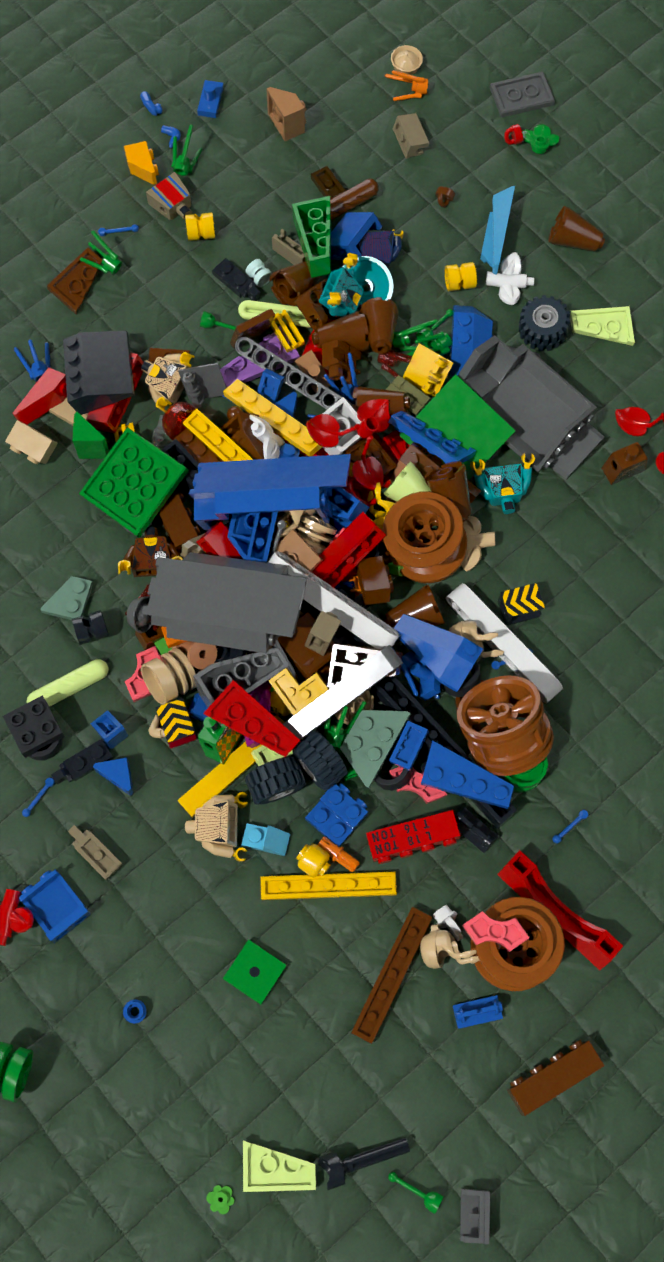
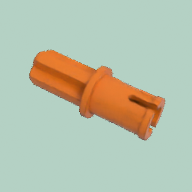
M325 836L318 843L319 847L329 853L333 862L337 861L351 872L355 871L358 867L359 861L343 850L344 847L337 846Z

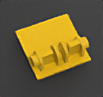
M419 343L403 378L422 390L426 395L435 397L441 390L454 363Z

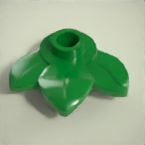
M544 124L537 125L534 131L525 129L522 131L524 141L530 143L532 151L538 154L545 153L549 146L556 145L559 142V136L551 134L550 128Z

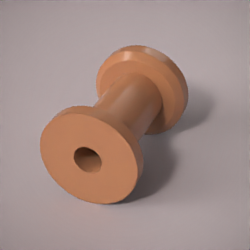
M187 641L172 647V649H180L186 655L190 664L197 669L206 668L213 664L217 658V648L215 645Z

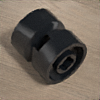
M101 610L89 613L87 618L84 615L72 618L79 645L91 642L94 637L98 640L109 636Z

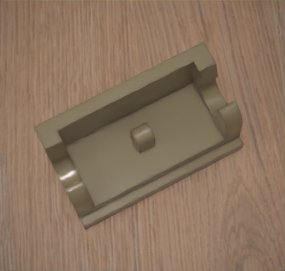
M417 114L397 116L393 131L405 158L408 159L409 157L422 155L424 152L420 148L428 147L429 141Z
M283 228L280 231V236L275 234L272 237V249L293 265L306 261L302 247L289 238Z

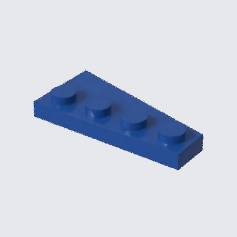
M403 411L393 414L389 420V423L397 431L411 437L413 442L421 444L429 453L441 458L445 464L455 461L464 463L473 458L476 450L471 447L469 450L461 447V442L454 438L451 441L442 437L443 432L437 429L425 428L424 422Z
M432 741L421 785L502 808H509L514 788L512 784Z

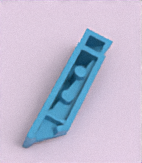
M511 186L493 195V212L489 214L480 259L483 263L487 262L493 268L492 273L497 275L515 186Z

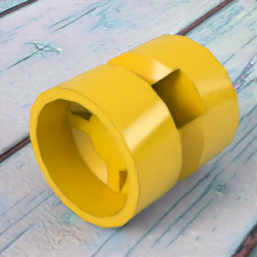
M212 212L202 213L200 217L196 214L185 215L188 241L199 240L200 237L215 239Z
M473 262L462 263L460 267L457 264L445 266V283L448 292L460 290L461 287L464 289L476 288L477 275Z

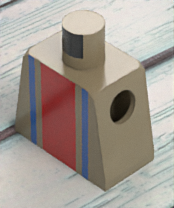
M175 172L146 191L148 204L169 220H173L178 215L186 220L185 215L192 214V211L189 209L192 205L190 194Z

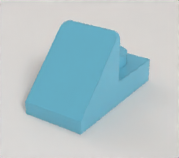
M247 823L241 845L242 847L285 856L290 834L269 825L266 828Z

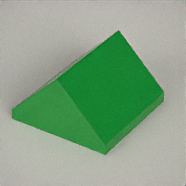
M76 412L74 414L72 441L78 458L104 459L109 453L105 437Z

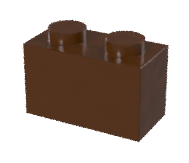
M382 556L363 558L357 564V577L364 605L390 602V593L394 592L392 580H388V564H384Z

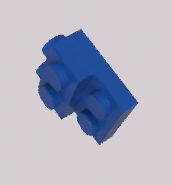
M334 784L320 798L318 804L305 817V820L331 842L340 847L368 815V811L365 810L367 805L359 798L354 800L349 796L351 792L343 784L339 786Z

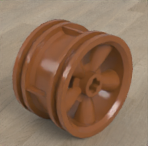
M518 676L491 678L473 687L459 703L457 720L463 735L468 740L469 750L477 766L494 775L510 776L532 769L549 754L553 746L554 734L549 719L544 713V705L540 693L531 681ZM523 717V718H526V719H525L524 721H522V720H519V719H517V718Z

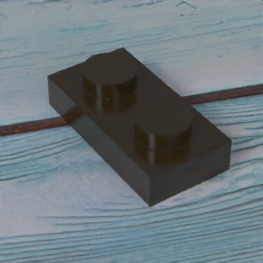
M328 166L311 173V180L324 197L330 196L331 200L345 192V189Z

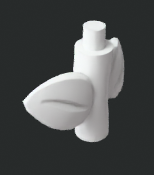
M514 252L501 262L500 273L495 275L487 271L486 285L500 287L498 295L502 302L514 305L518 302L521 295L519 288H525L526 285L533 286L534 278L527 277V274H520L522 270L521 259L518 253Z
M250 415V419L254 422L251 425L252 433L263 443L264 459L278 458L280 447L285 443L284 439L273 433V428L264 419Z

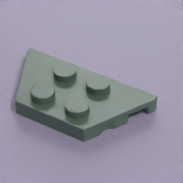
M362 710L340 748L367 788L370 789L411 715L408 711Z

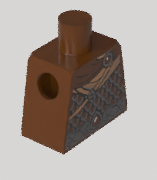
M636 442L614 451L602 466V470L609 483L613 485L645 471L648 459L640 444Z

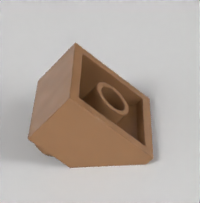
M272 87L267 88L268 115L284 141L305 133L306 106L304 102L300 101L295 93Z

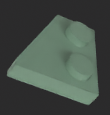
M71 576L41 607L40 611L44 614L69 620L82 616L93 582Z

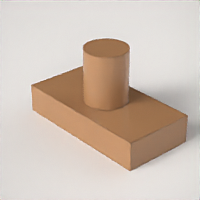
M312 350L294 361L299 370L327 388L331 387L324 378V375L327 373ZM315 384L312 385L311 388L316 394L318 391V387Z

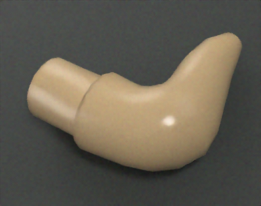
M155 715L148 730L149 734L154 738H164L166 736L163 728H159V717Z

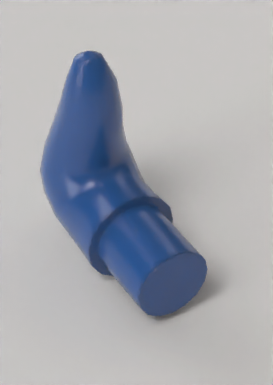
M162 126L161 132L172 136L169 142V147L172 148L173 137L176 136L178 141L181 133L172 126Z

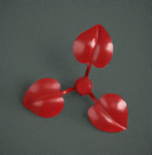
M374 399L363 403L357 411V417L361 423L342 432H338L340 429L339 423L331 415L319 414L308 420L306 426L309 435L317 444L326 448L335 447L339 443L338 436H343L354 430H357L360 437L367 438L361 460L356 461L352 466V475L355 481L365 488L375 491L378 482H380L382 488L384 477L380 462L375 457H368L366 459L365 455L373 439L372 435L375 432L385 431L389 426L388 399Z
M638 407L616 409L615 417L620 428L632 436H643L647 431V427L651 428L660 420L664 422V413H661L657 419L649 423V414L644 409ZM664 452L658 454L655 463L657 469L664 474Z

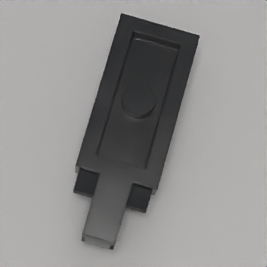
M225 258L212 270V274L240 298L247 296L252 301L260 299V291L256 288L257 286L254 281L228 259Z
M100 739L63 761L59 765L61 769L51 774L57 785L65 780L69 782L75 780L76 782L94 771L93 766L95 763L110 761L113 757L103 740Z

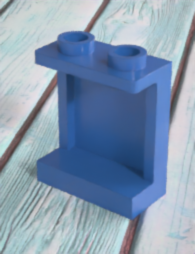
M347 212L331 232V260H344V258H347L348 253L357 254L358 257L361 256L356 245L368 230H380L382 228L374 212Z
M56 869L45 872L37 884L26 887L19 897V900L32 912L35 920L54 944L91 915Z

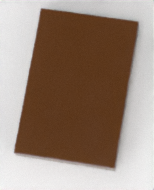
M269 309L237 325L230 342L233 349L239 338L248 337L252 340L267 332L275 317L273 310Z

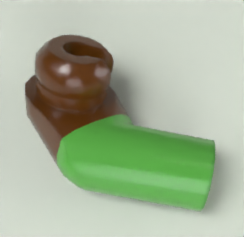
M382 551L379 556L383 557L384 564H388L389 574L403 576L400 573L403 566L393 564L389 553Z

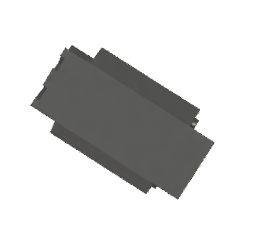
M494 335L474 349L458 374L462 381L515 430L505 444L520 457L525 453L526 462L531 460L532 453L535 461L530 466L537 472L543 467L547 469L550 466L566 480L604 438L600 432L589 424L594 418L592 413L597 407L524 344L513 351Z
M192 552L183 560L157 557L155 564L157 575L156 578H151L147 593L150 595L149 604L143 607L142 614L151 615V625L166 627L167 638L267 653L280 636L293 637L307 578L291 576L288 574V566Z

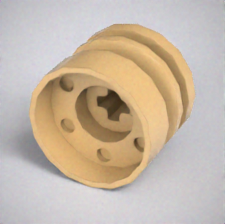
M303 513L300 518L303 523L300 522L296 528L299 530L298 534L320 555L326 549L321 542L331 543L333 538L325 533L335 535L337 529L330 523H325L317 515L309 516L308 513Z
M173 648L168 653L162 654L160 659L154 658L141 666L142 676L149 692L161 705L176 699L178 693L182 695L187 693L188 690L196 688L193 678L195 671L186 655L178 648Z

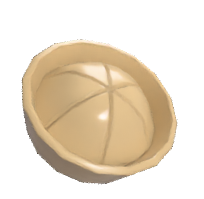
M404 45L393 51L391 62L395 71L413 75L421 66L423 56L417 48Z

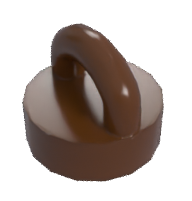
M438 187L435 194L438 198V204L443 208L447 207L449 201H453L455 192L447 187Z

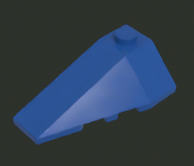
M405 614L402 615L394 627L399 633V639L409 650L415 652L420 658L419 661L424 666L427 665L434 673L433 676L436 680L455 692L459 690L483 651V648L465 637Z

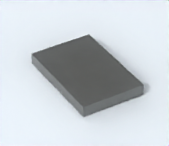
M543 72L490 84V90L501 118L554 106L555 103Z

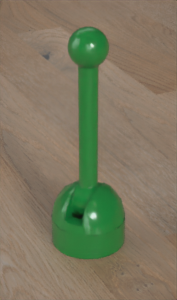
M448 309L446 314L431 328L426 327L416 333L417 339L434 335L433 331L448 317L453 316V310ZM431 341L423 342L422 344L427 345Z
M204 311L202 314L200 327L212 328L214 325H218L231 330L236 329V326L216 321L214 315Z
M395 1172L389 1173V1181L397 1182L422 1197L428 1211L433 1214L436 1213L444 1197L443 1195L434 1191L425 1194L398 1178Z

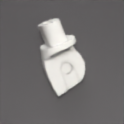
M445 905L436 911L433 917L441 929L447 927L455 939L459 941L463 938V935L454 922L457 912L451 911L448 905Z

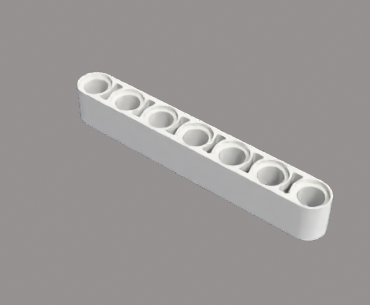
M275 551L268 563L288 566V574L291 576L307 578L303 596L305 601L320 611L335 614L341 620L340 625L377 649H384L388 645L392 647L399 638V633L391 626L284 553Z
M462 583L446 596L449 605L464 621H476L477 630L480 635L498 633V636L492 640L484 641L492 650L504 651L503 655L499 657L518 677L531 681L537 687L544 703H548L563 689L559 680L467 585Z

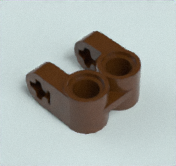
M327 280L319 282L297 297L299 310L314 330L328 323L326 313L332 318L338 317L330 315L329 309L318 302Z

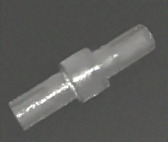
M160 415L157 428L154 429L152 435V444L157 448H160L161 441H164L166 434L164 430L168 417L165 415Z

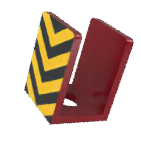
M183 698L155 707L170 749L197 739Z

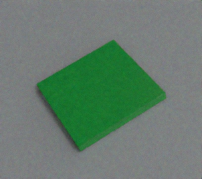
M456 374L415 417L425 423V428L437 429L443 432L442 437L452 441L453 438L461 442L460 446L466 450H469L470 447L476 450L474 457L464 462L468 480L475 474V471L470 467V463L474 461L476 469L479 468V459L486 463L515 432L499 414ZM401 432L399 434L409 445L413 443L411 437Z
M127 427L79 494L140 538L189 470Z

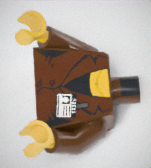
M147 527L145 537L137 538L135 544L130 546L123 560L118 563V574H121L122 571H127V574L130 575L132 567L134 577L156 576L157 567L155 564L157 557L183 560L174 545L166 541V537L158 536L157 528Z

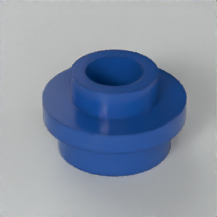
M131 1000L124 1006L123 1015L128 1022L137 1024L146 1017L147 1009L142 1001ZM134 1007L139 1009L137 1016H132L131 1010Z

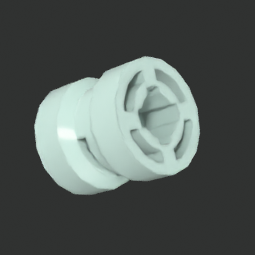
M255 259L246 268V273L250 278H254V282L258 287H263L270 282L272 272L265 268V264L260 259Z

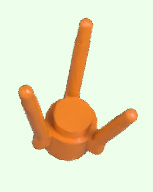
M395 70L392 71L394 75L385 74L386 78L412 83L411 91H415L414 94L394 97L393 101L421 98L422 94H427L428 79L416 77Z

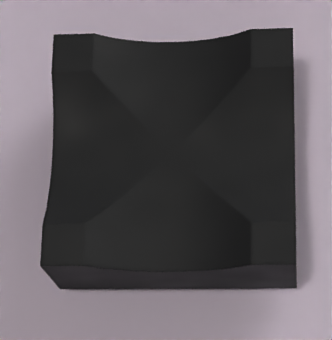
M43 695L2 716L21 754L25 758L42 747L65 737Z

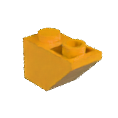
M143 141L124 146L130 174L153 185L157 184L156 176L159 175L157 164L152 163L154 154L152 148L148 149L147 142Z

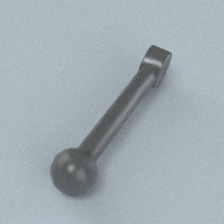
M283 520L277 523L279 529L267 562H269L276 551L282 530L287 527V523Z

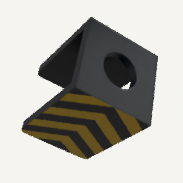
M536 583L503 591L500 593L497 601L506 626L539 618L541 615L539 610L544 609Z

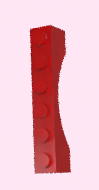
M520 850L497 874L520 897L533 899L550 909L561 925L564 938L597 969L601 970L610 963L623 947L607 930L591 924L565 906L548 887L537 865Z

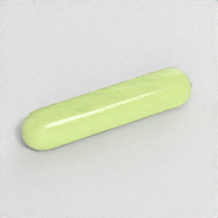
M245 300L238 307L239 315L246 320L269 309H272L275 314H280L283 310H286L295 326L311 328L297 306Z
M95 659L33 691L27 697V703L43 695L50 707L106 677L109 670L108 665L101 659Z

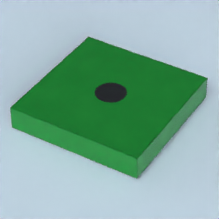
M248 939L223 977V980L262 1005L287 965Z

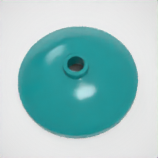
M369 256L358 257L357 265L354 266V275L358 284L363 289L360 303L363 304L367 300L376 297H382V300L386 301L388 299L391 300L394 282L388 267L376 258ZM369 284L370 290L366 292L364 287Z

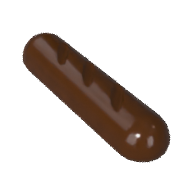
M366 179L330 200L331 221L374 197L379 190L378 183L374 179Z

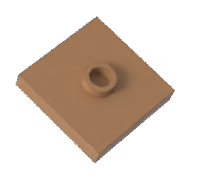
M294 529L284 537L276 548V551L284 553L310 572L323 561Z

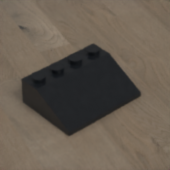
M127 331L81 332L63 339L67 402L76 412L83 415L134 396Z

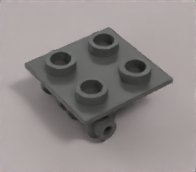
M218 363L178 370L189 401L196 408L202 407L205 398L224 395L223 391L227 387Z

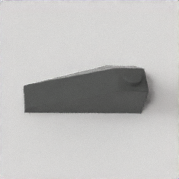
M279 647L269 649L267 653L255 652L210 664L193 675L198 693L208 708L233 680L249 693L287 668L289 664Z

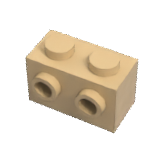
M18 420L5 441L11 445L10 449L18 454L22 452L27 454V459L37 465L39 462L46 464L58 444Z

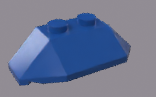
M453 305L450 361L454 364L450 370L449 377H453L455 374L458 376L474 349L492 337L493 321L473 306Z
M278 511L232 514L227 538L244 560L267 563Z

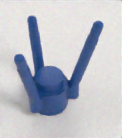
M28 340L34 359L32 368H30L17 347L14 348V351L28 371L31 380L34 379L37 382L48 367L51 368L49 343H45L46 364H44L43 361L38 360L32 340Z
M348 353L353 385L347 384L345 378L341 376L340 380L343 387L340 391L327 374L324 375V378L338 395L355 404L357 398H353V390L355 387H358L352 354Z
M410 651L402 657L403 664L401 669L414 695L418 696V691L409 672H411V668L415 663L421 664V662L419 661L420 658ZM439 694L435 695L436 699H440Z

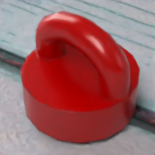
M512 125L505 131L504 139L507 144L516 145L523 142V133L520 125Z

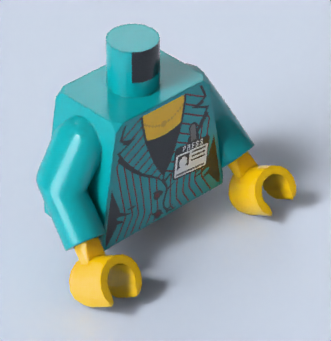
M348 253L347 258L343 260L344 267L330 273L318 301L329 309V313L332 316L344 317L353 312L360 311L362 308L360 299L363 289L358 284L354 275V266L358 262L357 254Z
M525 453L522 454L523 467L521 464L485 468L484 461L479 459L480 466L476 469L475 462L472 461L470 463L471 469L475 471V484L481 490L480 494L486 500H489L492 506L502 505L504 514L515 512L514 503L520 502L521 497L526 494L532 475V467L530 465L535 461L532 453L529 462H525Z

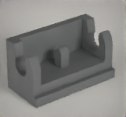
M461 1189L460 1241L489 1244L490 1191Z

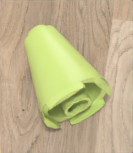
M410 461L395 478L392 485L387 488L384 495L397 502L411 493L432 491L427 486L422 474Z

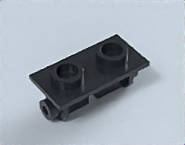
M466 808L455 815L459 832L483 853L499 837Z

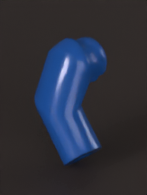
M144 91L140 94L143 105L151 115L157 116V114L162 113L161 105L159 103L154 105L148 92Z

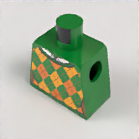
M206 717L203 721L204 727L198 735V740L206 757L224 765L242 734L210 717Z

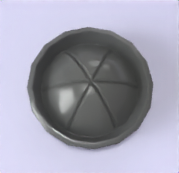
M150 596L135 598L127 610L129 626L139 633H145L152 627L151 615L142 614L143 607L149 604Z

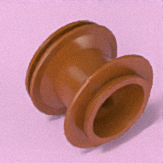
M430 491L411 493L398 500L385 516L382 531L386 536L383 538V541L389 551L392 563L403 566L400 573L415 582L435 583L448 578L461 566L467 551V535L459 509L447 497ZM418 526H424L421 530L416 529ZM433 526H439L437 530H431ZM410 537L415 538V540L412 542H410L408 539ZM430 539V542L423 543L424 540Z
M511 897L495 903L485 912L489 918L500 922L516 918L525 932L533 934V940H526L518 946L520 947L519 951L512 950L510 952L499 943L483 942L475 945L471 939V950L477 951L472 957L478 956L480 960L474 964L485 980L503 990L523 991L546 981L555 973L563 958L565 944L561 925L550 909L530 898ZM531 948L534 950L535 956L533 958L527 956V949ZM499 950H503L506 953L505 959L500 955ZM519 958L521 966H516L513 963V959Z

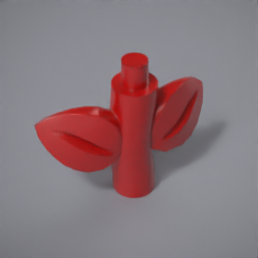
M6 889L0 905L1 946H6L7 938H11L12 931L23 933L33 925L34 918L32 912L27 907L17 908L19 897L21 896L20 891Z

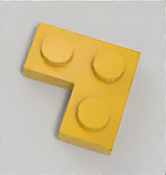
M288 668L283 669L269 680V683L293 716L329 690L318 672L302 684L297 682Z

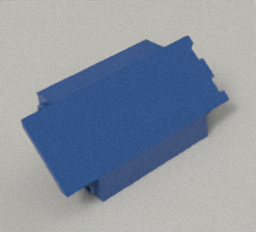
M351 454L199 463L198 474H195L193 480L194 489H190L189 495L194 499V521L204 530H209L213 527V520H228L229 514L316 509L323 521L329 523V517L333 516L332 504H329V496H332V487L347 486Z

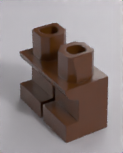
M339 339L322 344L323 368L329 370V379L337 381L343 376L347 384L353 385L348 353L352 354L355 374L358 375L361 372L356 369V360L361 359V351Z

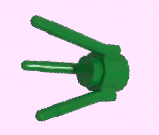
M192 124L187 132L183 153L178 158L177 137H173V162L171 167L176 174L181 176H187L188 173H192L193 167L202 152V148H199L191 163L189 162L190 159L186 156L193 129Z
M91 231L92 235L109 254L106 255L94 244L88 242V245L103 257V266L83 257L80 258V261L100 269L105 274L108 272L113 275L116 274L122 266V261L118 259V255L107 246L95 231Z
M435 319L406 330L396 331L393 338L394 348L400 347V351H415L416 346H407L411 342L410 334L436 324L438 320ZM429 348L430 350H432V351H434V352L436 351L435 348Z
M443 331L415 340L416 344L431 341V343L424 346L435 348L436 352L439 351L441 356L450 352L449 347L452 345L450 336ZM415 351L403 355L402 359L413 356Z
M365 701L361 703L345 731L342 725L348 706H344L337 726L332 725L330 729V718L325 721L323 735L326 736L325 739L332 746L341 747L342 742L345 741L360 712L365 707Z

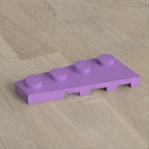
M279 326V330L281 331L289 346H291L292 344L290 340L286 336L282 327ZM275 332L271 335L268 334L259 343L289 364L294 363L295 360L300 358L296 349L288 353L286 352ZM262 353L259 356L260 363H263L267 360L266 353ZM243 356L236 357L220 369L226 387L230 386L236 379L246 383L261 377L264 369ZM283 363L278 364L276 370L284 367Z

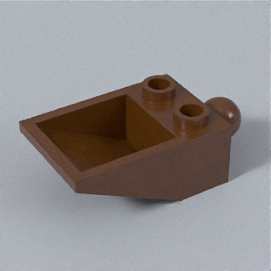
M238 406L230 407L227 411L229 421L220 430L253 460L264 459L263 443L253 435L251 425L254 422L249 417L250 415L259 417V415L244 413Z
M305 612L298 618L293 637L280 636L277 640L302 682L318 672L328 686L332 650L335 643L333 641L330 643L324 656L304 646L316 622L308 612Z

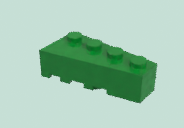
M330 196L292 204L293 221L311 278L330 274Z

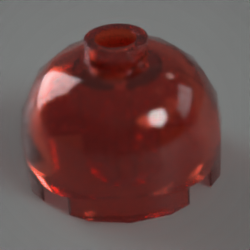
M177 402L165 411L162 418V426L165 434L172 441L187 429L183 422L197 409L194 405L187 402Z

